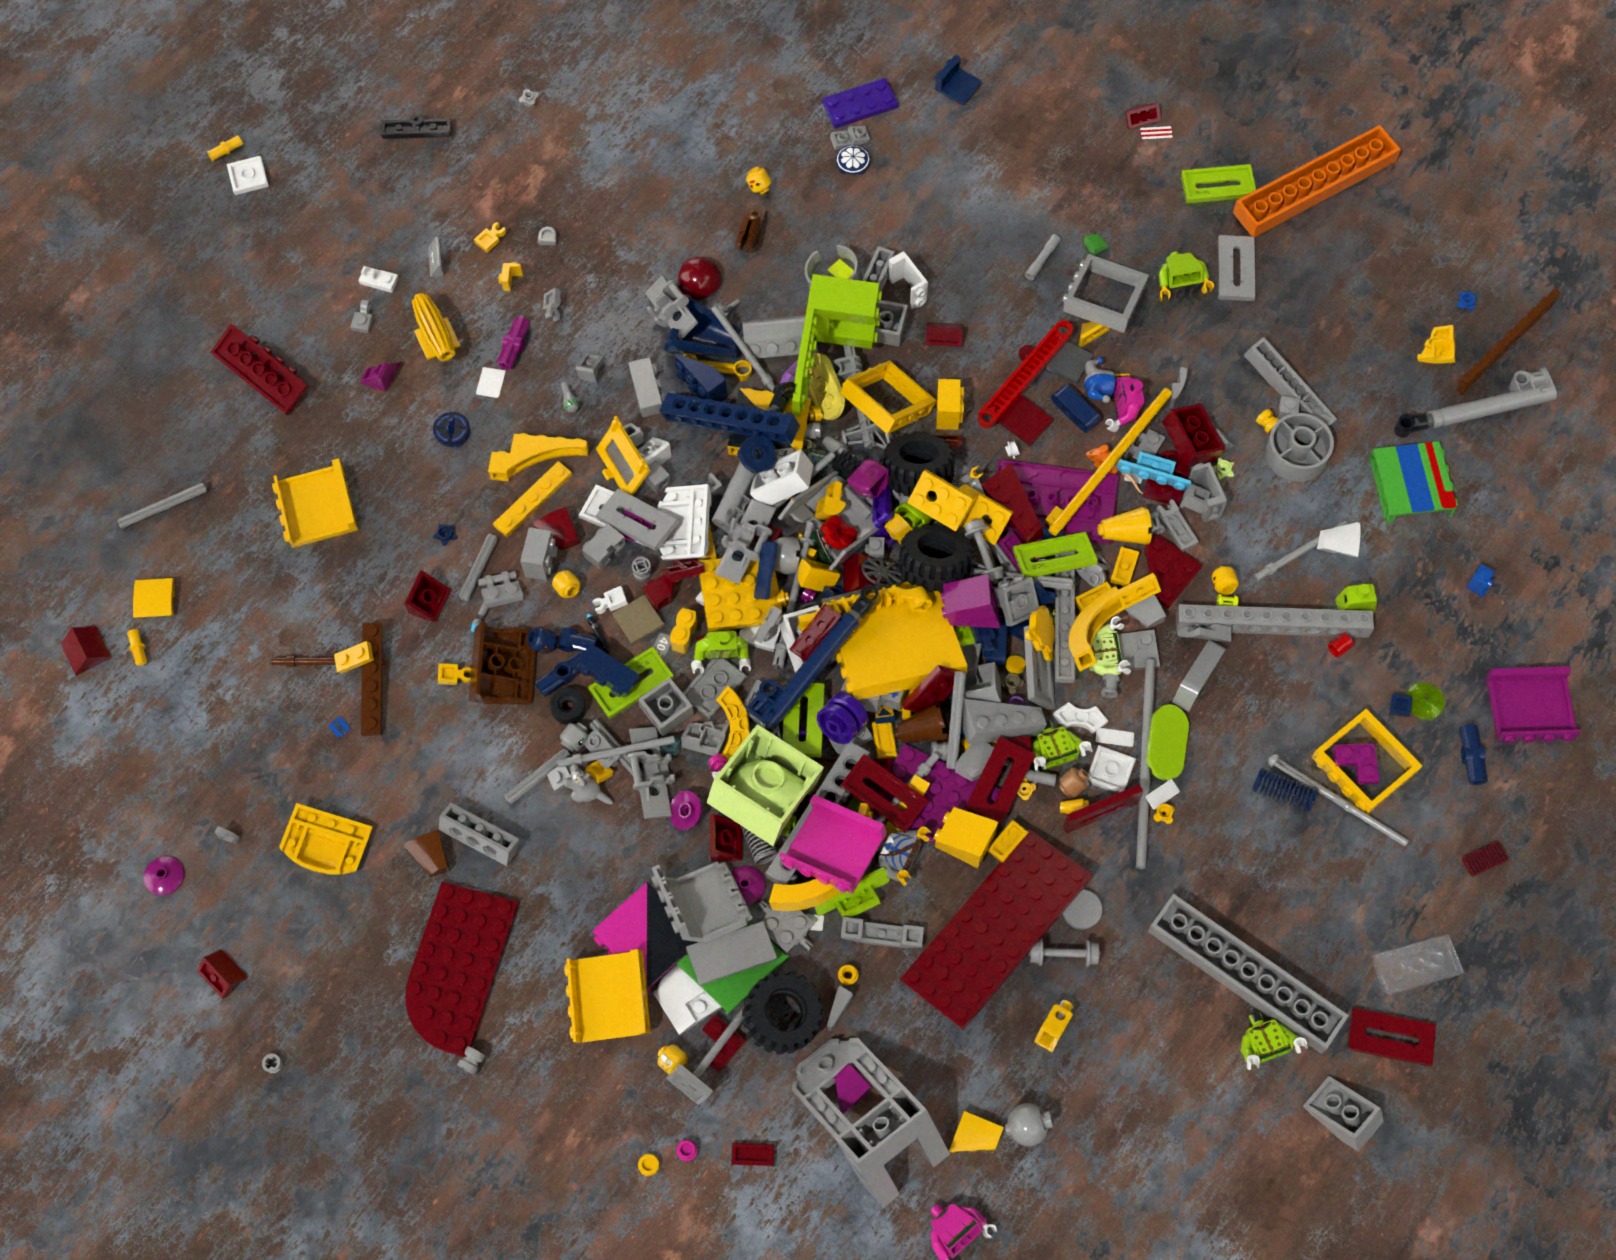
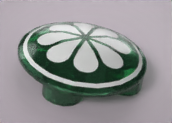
M815 529L811 533V537L814 543H817L821 549L818 553L822 561L831 564L830 545L824 540L823 534Z

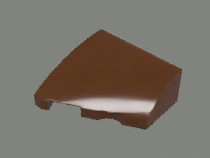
M439 830L424 834L403 844L404 848L430 877L450 872Z

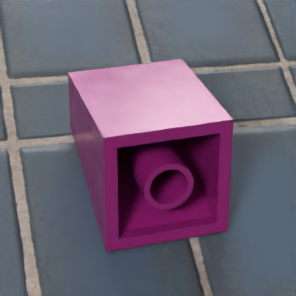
M989 575L943 584L944 592H941V598L945 607H942V614L944 619H948L950 626L1000 628L999 607H997L994 587Z

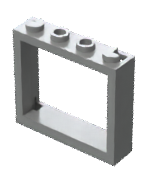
M1088 254L1086 259L1081 261L1080 271H1076L1073 278L1074 282H1071L1067 291L1069 293H1065L1062 301L1065 302L1063 312L1124 333L1145 290L1149 275ZM1087 270L1135 287L1123 314L1075 298Z

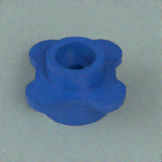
M1471 292L1460 293L1457 306L1470 311L1474 310V303L1477 300L1476 296Z

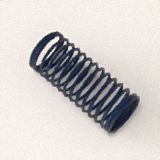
M1260 769L1252 791L1257 792L1264 777L1259 794H1261L1268 779L1263 794L1265 796L1273 779L1268 797H1270L1277 781L1272 799H1274L1281 784L1276 799L1278 801L1286 784L1280 802H1283L1290 786L1285 804H1287L1295 786L1289 806H1291L1299 788L1293 807L1296 806L1303 791L1298 809H1300L1307 793L1302 811L1304 809L1308 813L1311 811L1318 789H1311L1310 786L1306 789V784L1302 787V783L1298 785L1297 781L1293 784V779L1289 782V778L1285 780L1283 776L1280 779V775L1276 777V773L1272 775L1271 771L1268 773L1267 770Z

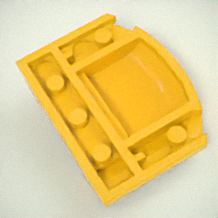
M296 803L279 848L293 862L311 871L331 875L357 872L373 827Z

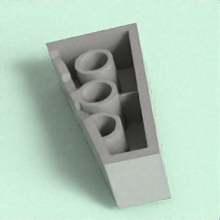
M964 699L961 725L968 745L998 741L1000 736L1007 740H1010V737H1035L1041 734L1047 725L1040 707Z

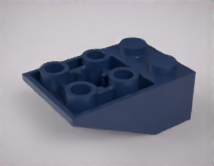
M677 353L674 355L676 375L679 380L686 382L691 393H696L698 398H710L718 402L728 398L726 379L715 367Z

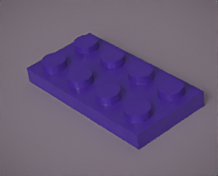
M886 78L822 98V104L834 129L898 108V102Z

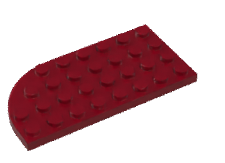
M441 882L408 977L405 991L406 1009L414 1029L434 1048L448 1054L463 1058L467 1057L464 1052L467 1046L472 1047L519 905L518 901Z

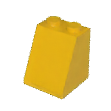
M953 807L951 813L947 811L942 822L945 824L942 830L938 828L933 839L936 840L935 847L978 869L996 835L998 822Z

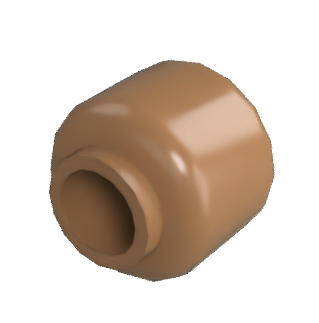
M1071 768L1061 776L1059 787L1066 796L1078 797L1089 787V775L1083 769Z

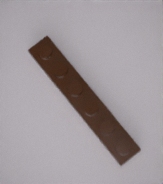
M382 622L362 623V643L365 641L371 643L374 661L362 665L361 735L379 736L382 735L383 624Z

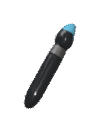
M588 613V624L598 638L603 650L609 652L610 646L599 628L595 617Z

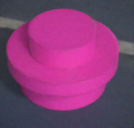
M716 754L710 758L709 768L713 772L721 771L728 762V759L722 754Z
M691 1140L681 1141L676 1148L677 1156L685 1162L693 1160L698 1151L696 1144Z

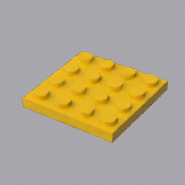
M722 558L699 560V562L705 565V573L699 574L708 632L759 627L771 605L782 610L776 595L779 592L775 570H773L769 600L754 598L759 561L752 560L740 584H736L715 575Z

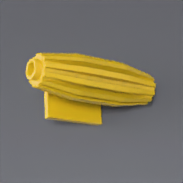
M416 294L414 299H412V305L420 328L414 330V333L427 360L435 357L443 362L452 359L455 356V349L461 347L448 318L442 317L440 310L428 294Z

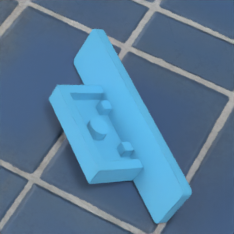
M1141 451L1138 454L1136 464L1121 459L1116 464V469H1119L1124 474L1132 473L1138 475L1141 479H1152L1161 485L1168 484L1174 486L1177 490H1186L1192 482L1173 475L1176 462Z

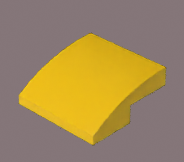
M174 578L135 580L133 618L174 616Z

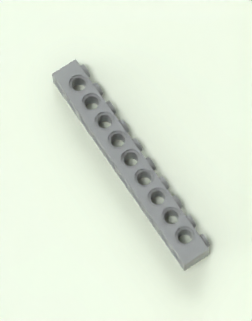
M1179 604L1175 613L1176 631L1186 626L1207 628L1213 624H1220L1231 627V633L1333 637L1346 633L1350 637L1369 638L1374 629L1373 611Z

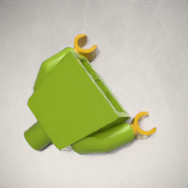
M1177 251L1172 252L1166 258V263L1162 265L1159 271L1160 287H1162L1159 300L1162 301V295L1166 294L1169 301L1171 293L1167 289L1168 286L1169 288H1176L1204 282L1201 287L1202 293L1206 294V286L1212 292L1214 283L1208 280L1210 277L1206 264L1196 259L1191 253L1180 254Z

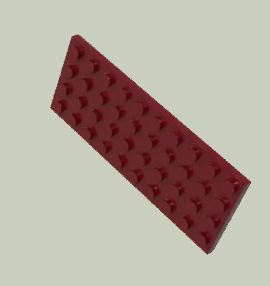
M1028 829V834L1003 863L1000 862L904 973L900 978V982L964 1031L1030 953L1031 949L1093 878L1092 874Z

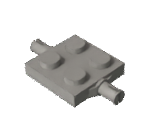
M764 900L759 903L758 907L766 913L762 921L769 938L786 954L799 944L808 951L814 947V944L806 936L815 923L802 911L772 910Z

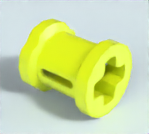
M1218 594L1216 606H1238V596L1225 597L1222 594Z

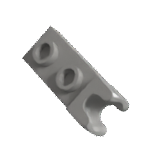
M1172 499L1169 501L1168 510L1158 505L1155 512L1159 513L1160 522L1163 523L1177 547L1184 552L1197 546L1199 541L1181 515L1175 501Z

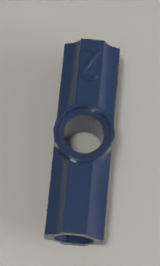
M581 650L567 661L558 663L554 670L535 682V685L544 697L560 686L572 682L573 677L580 673L576 665L585 651ZM563 671L568 672L565 676L559 675Z
M1474 724L1460 726L1461 760L1463 764H1466L1469 784L1481 785L1487 783L1488 779L1485 768L1486 751L1480 742L1478 726Z

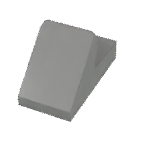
M585 353L576 365L579 379L597 382L598 369L603 363L604 356Z

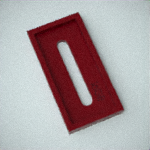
M1000 736L965 808L983 817L997 821L998 825H1002L1036 754ZM1012 758L1014 761L997 798L993 804H989L987 798L1006 759Z
M865 754L862 755L840 785L841 788L862 803L868 804L870 809L904 833H906L929 801ZM869 778L889 794L903 802L907 809L902 811L865 785L863 779Z
M1140 784L1067 814L1063 825L1066 834L1138 804L1143 792Z
M1352 1008L1347 1050L1431 1067L1433 1064L1436 1024ZM1369 1028L1419 1039L1420 1043L1419 1045H1412L1367 1035L1365 1030Z

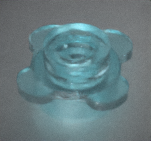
M675 737L674 744L662 746L660 749L661 754L677 756L679 754L678 745L681 742L680 739Z

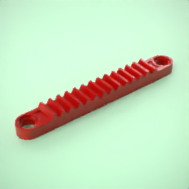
M1065 320L1057 322L978 413L977 420L981 427L991 428L1004 416L1005 412L1009 410L1010 406L1018 400L1023 391H1026L1036 376H1039L1045 366L1052 361L1053 357L1057 355L1058 351L1062 349L1063 345L1072 335L1073 326L1070 322ZM1065 327L1068 329V332L1062 334L1058 329ZM990 415L992 420L984 421L982 416Z

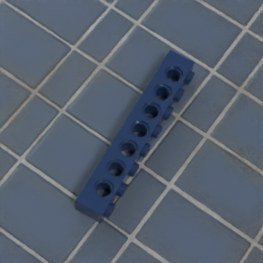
M667 393L659 410L666 421L745 436H765L771 441L792 444L800 427L795 416L791 413H778L775 410L767 411L758 407H746L742 404L734 405L726 401L718 402L710 398L701 399L693 395L691 397L685 396L681 393Z

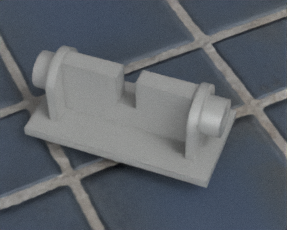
M597 729L588 735L584 743L591 753L613 748ZM617 755L598 759V761L607 770L611 766L616 767L621 756Z

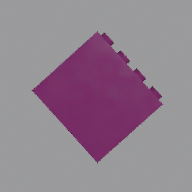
M1570 666L1492 668L1488 672L1486 679L1496 741H1504V743H1513L1515 741L1531 743L1536 740L1552 742L1563 739V741L1569 742L1576 739L1581 733V729L1576 730L1567 677L1571 674Z

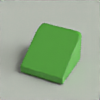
M1099 234L1084 237V245L1093 256L1108 248V245Z

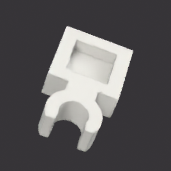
M621 586L605 592V598H596L592 601L595 606L600 605V607L595 608L597 614L604 613L607 608L610 611H614L628 605Z

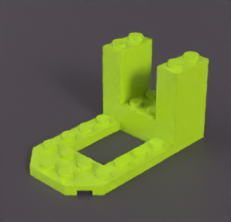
M817 274L812 275L794 381L796 384L792 399L794 416L800 417L801 412L805 411L809 395L808 387L811 384L812 377L809 369L814 366L815 357H812V352L816 351L817 341L872 349L873 343H877L878 332H875V328L880 325L881 318L877 302H881L882 298L879 283Z

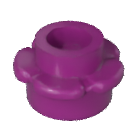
M806 588L801 599L805 603H808V601L813 602L817 592Z

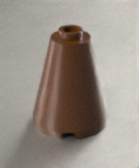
M934 703L899 722L897 728L894 729L896 739H900L902 743L949 740L946 717L940 710L942 709L941 703Z

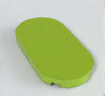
M1171 704L1163 705L1153 713L1146 755L1147 765L1151 768L1152 774L1161 780H1170L1181 774L1184 767L1189 722L1187 716L1179 707Z

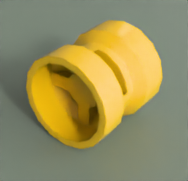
M1266 409L1257 417L1256 422L1263 426L1264 431L1270 435L1273 426L1279 418H1275L1273 412L1270 409Z

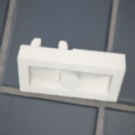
M364 266L358 281L359 284L393 293L399 277L397 274Z

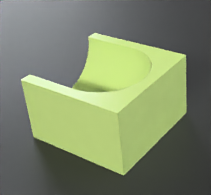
M757 724L715 777L707 803L774 846L798 805L807 794L811 796L815 791L824 767Z

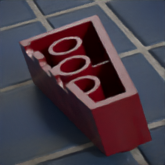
M1011 463L981 484L987 497L1013 511L1007 524L1024 544L1036 542L1043 537L1040 522Z

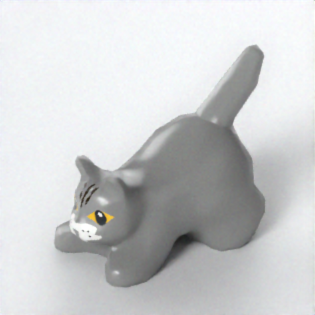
M572 764L571 774L568 778L564 779L563 784L565 787L573 790L571 797L574 801L582 803L599 799L606 804H614L610 797L600 791V786L596 779L591 777L589 773L583 772L577 764Z

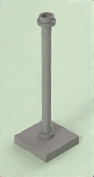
M742 1009L693 1073L680 1064L666 1077L668 1081L697 1105L707 1099L713 1092L699 1078L744 1020Z

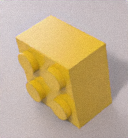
M938 379L936 429L958 430L959 423L963 422L964 387H960V379Z

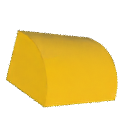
M802 558L797 576L801 587L823 592L824 586H835L841 574L836 569L831 571L829 569L831 565Z

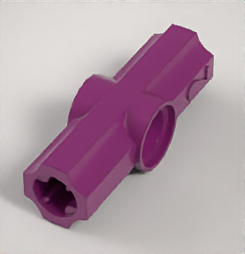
M515 317L509 333H506L503 337L502 350L496 363L497 366L504 370L512 369L518 353H521L524 348V338L530 326V321L524 317Z

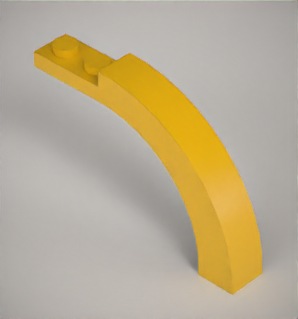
M1154 573L1119 590L1116 586L1107 590L1081 611L1069 633V648L1079 672L1097 663L1092 651V643L1096 633L1104 623L1120 611L1161 592Z
M860 803L858 813L872 819L873 812L870 811L869 805ZM817 879L795 885L774 884L769 903L772 910L776 911L804 910L825 903L841 892L831 884L824 885Z

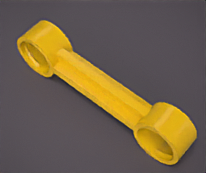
M694 354L683 355L713 366L719 373L734 375L739 381H747L752 376V366L746 360H739L735 364L698 360ZM746 367L749 371L746 374H739L737 369Z

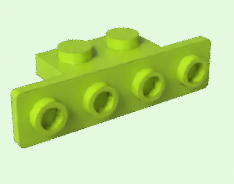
M882 867L863 876L853 894L847 891L845 893L841 892L825 903L815 906L817 915L821 916L837 908L842 918H852L880 904L874 889L890 881L886 876V868Z

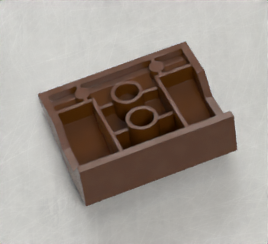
M483 621L479 623L474 629L469 701L484 704H532L535 651L530 648L527 641L531 630L515 627L499 629L489 627Z

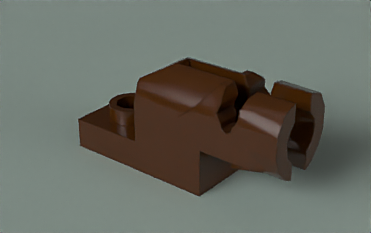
M753 208L748 209L735 243L737 250L742 252L743 246L746 244L748 247L747 253H750L755 244H758L766 211Z

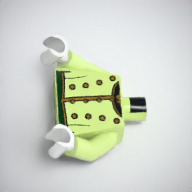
M1118 616L1113 617L1111 624L1108 623L1096 633L1092 643V651L1097 663L1089 667L1090 671H1095V673L1102 676L1104 674L1119 675L1122 672L1124 674L1131 673L1129 668H1125L1128 665L1130 666L1131 663L1127 660H1122L1117 631H1114L1115 628L1118 630L1124 628L1122 623L1116 625L1122 618Z

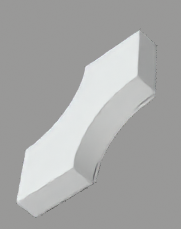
M1068 702L1053 713L1055 719L1065 729L1075 726L1083 727L1092 734L1108 723L1107 718L1097 706L1090 709H1080Z

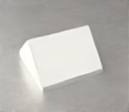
M655 437L637 449L647 465L654 461L662 465L672 457L670 444Z

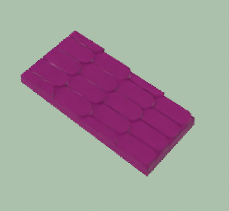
M998 459L997 472L1010 463L1012 464L1040 522L1042 534L1044 533V528L1050 527L1045 523V519L1056 506L1064 510L1095 473L1094 471ZM1107 473L1063 528V536L1086 532L1090 542L1113 544V540L1103 539L1101 535H1098L1097 526L1101 523V520L1116 515L1119 485L1118 474ZM1007 524L1004 531H1013V529Z

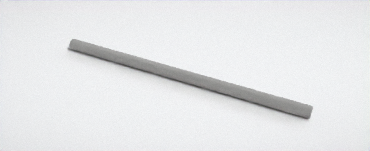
M1148 659L1145 662L1140 786L1143 792L1139 800L1137 869H1146L1149 803L1145 796L1149 794L1150 767L1147 765L1146 755L1154 702L1155 660Z

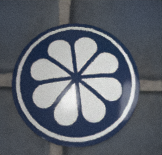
M848 145L837 153L836 164L842 174H864L870 164V155L861 146Z

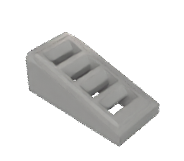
M839 986L827 1022V1031L833 1032L853 1000V993L842 986Z

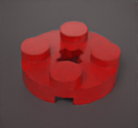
M838 515L827 518L821 525L820 530L821 532L823 530L825 534L823 536L824 540L837 550L845 549L857 540V530L849 526Z

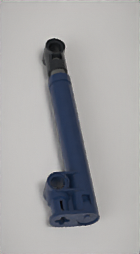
M866 585L862 588L861 595L850 607L851 611L849 613L845 612L841 616L840 620L837 621L783 688L773 680L766 679L762 681L759 690L755 694L756 697L749 705H745L744 708L774 731L850 638L853 631L860 625L858 621L861 618L864 619L869 611L880 603L881 597L877 588L873 585ZM869 593H875L873 599L866 598ZM768 687H774L772 693H765Z

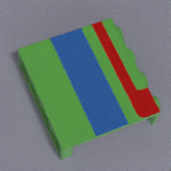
M1439 441L1375 448L1372 450L1369 459L1386 523H1393L1395 518L1401 515L1447 510L1449 516H1452L1457 509L1458 500L1453 494V482L1449 479V467L1445 464V452L1441 448Z

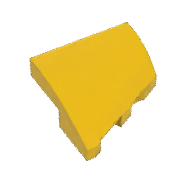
M1454 326L1434 327L1431 337L1424 344L1423 352L1417 356L1418 361L1434 364L1456 363V333Z
M964 1111L949 1152L995 1150L1004 1127Z

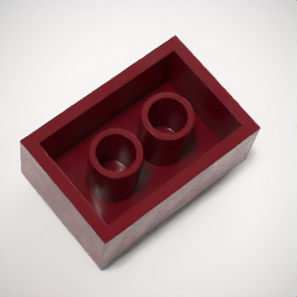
M1202 403L1171 409L1162 421L1186 468L1199 463L1215 462L1225 451V447Z

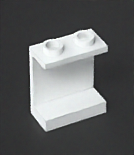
M903 251L889 259L888 280L893 284L905 278L912 287L910 308L914 309L921 307L927 301L928 281Z

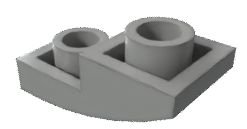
M849 126L848 131L831 132L830 134L834 150H840L848 145L859 146L870 141L865 126Z

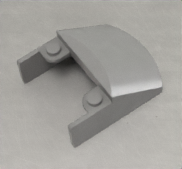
M837 471L832 472L791 499L778 517L781 521L788 515H791L797 522L814 523L813 530L816 532L818 530V534L820 536L823 534L824 536L825 534L823 530L821 532L820 528L825 520L814 518L817 500L825 496L827 485L834 481L842 483L841 490L843 493L840 500L846 502V505L836 515L840 516L849 526L854 527L858 534L856 535L857 540L847 548L837 550L832 547L831 555L835 561L829 567L831 571L853 557L869 542V537H874L875 533L881 529L877 528L872 521L873 498L857 495L847 483L848 478L845 480L838 476L839 472Z

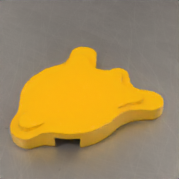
M1043 605L1031 613L1029 628L1025 632V638L1028 641H1032L1036 651H1042L1046 661H1052L1054 659L1053 643L1055 640V628L1048 608Z

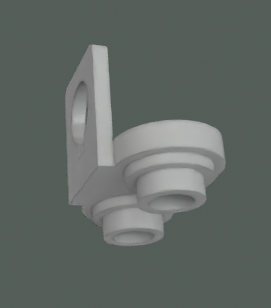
M1101 554L1096 555L1097 565L1075 569L1094 588L1106 582L1104 570L1112 568V565Z

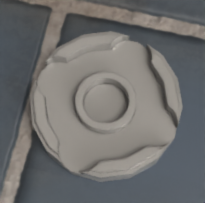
M1083 889L1062 914L1066 923L1072 928L1086 930L1096 926L1101 919L1102 904L1094 893Z

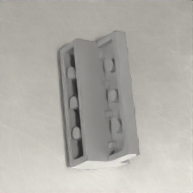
M806 315L742 321L744 343L756 359L798 355ZM818 347L812 353H818Z

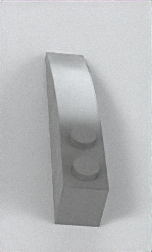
M1264 337L1244 354L1247 360L1281 396L1300 399V413L1313 415L1322 420L1328 427L1337 420Z

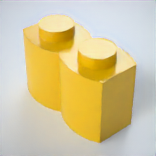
M682 608L677 614V625L671 631L670 641L672 651L686 654L691 647V637L697 630L696 611Z

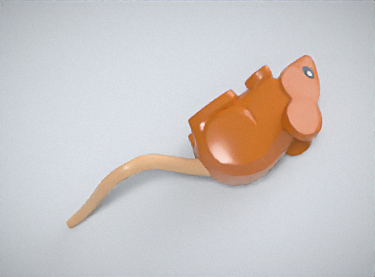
M1102 445L1088 451L1086 456L1095 462V467L1099 468L1111 451H1108L1109 447L1107 445ZM1115 464L1108 473L1116 474L1120 470L1116 469ZM1122 473V475L1131 480L1135 488L1141 494H1143V492L1137 486L1135 480L1130 475Z

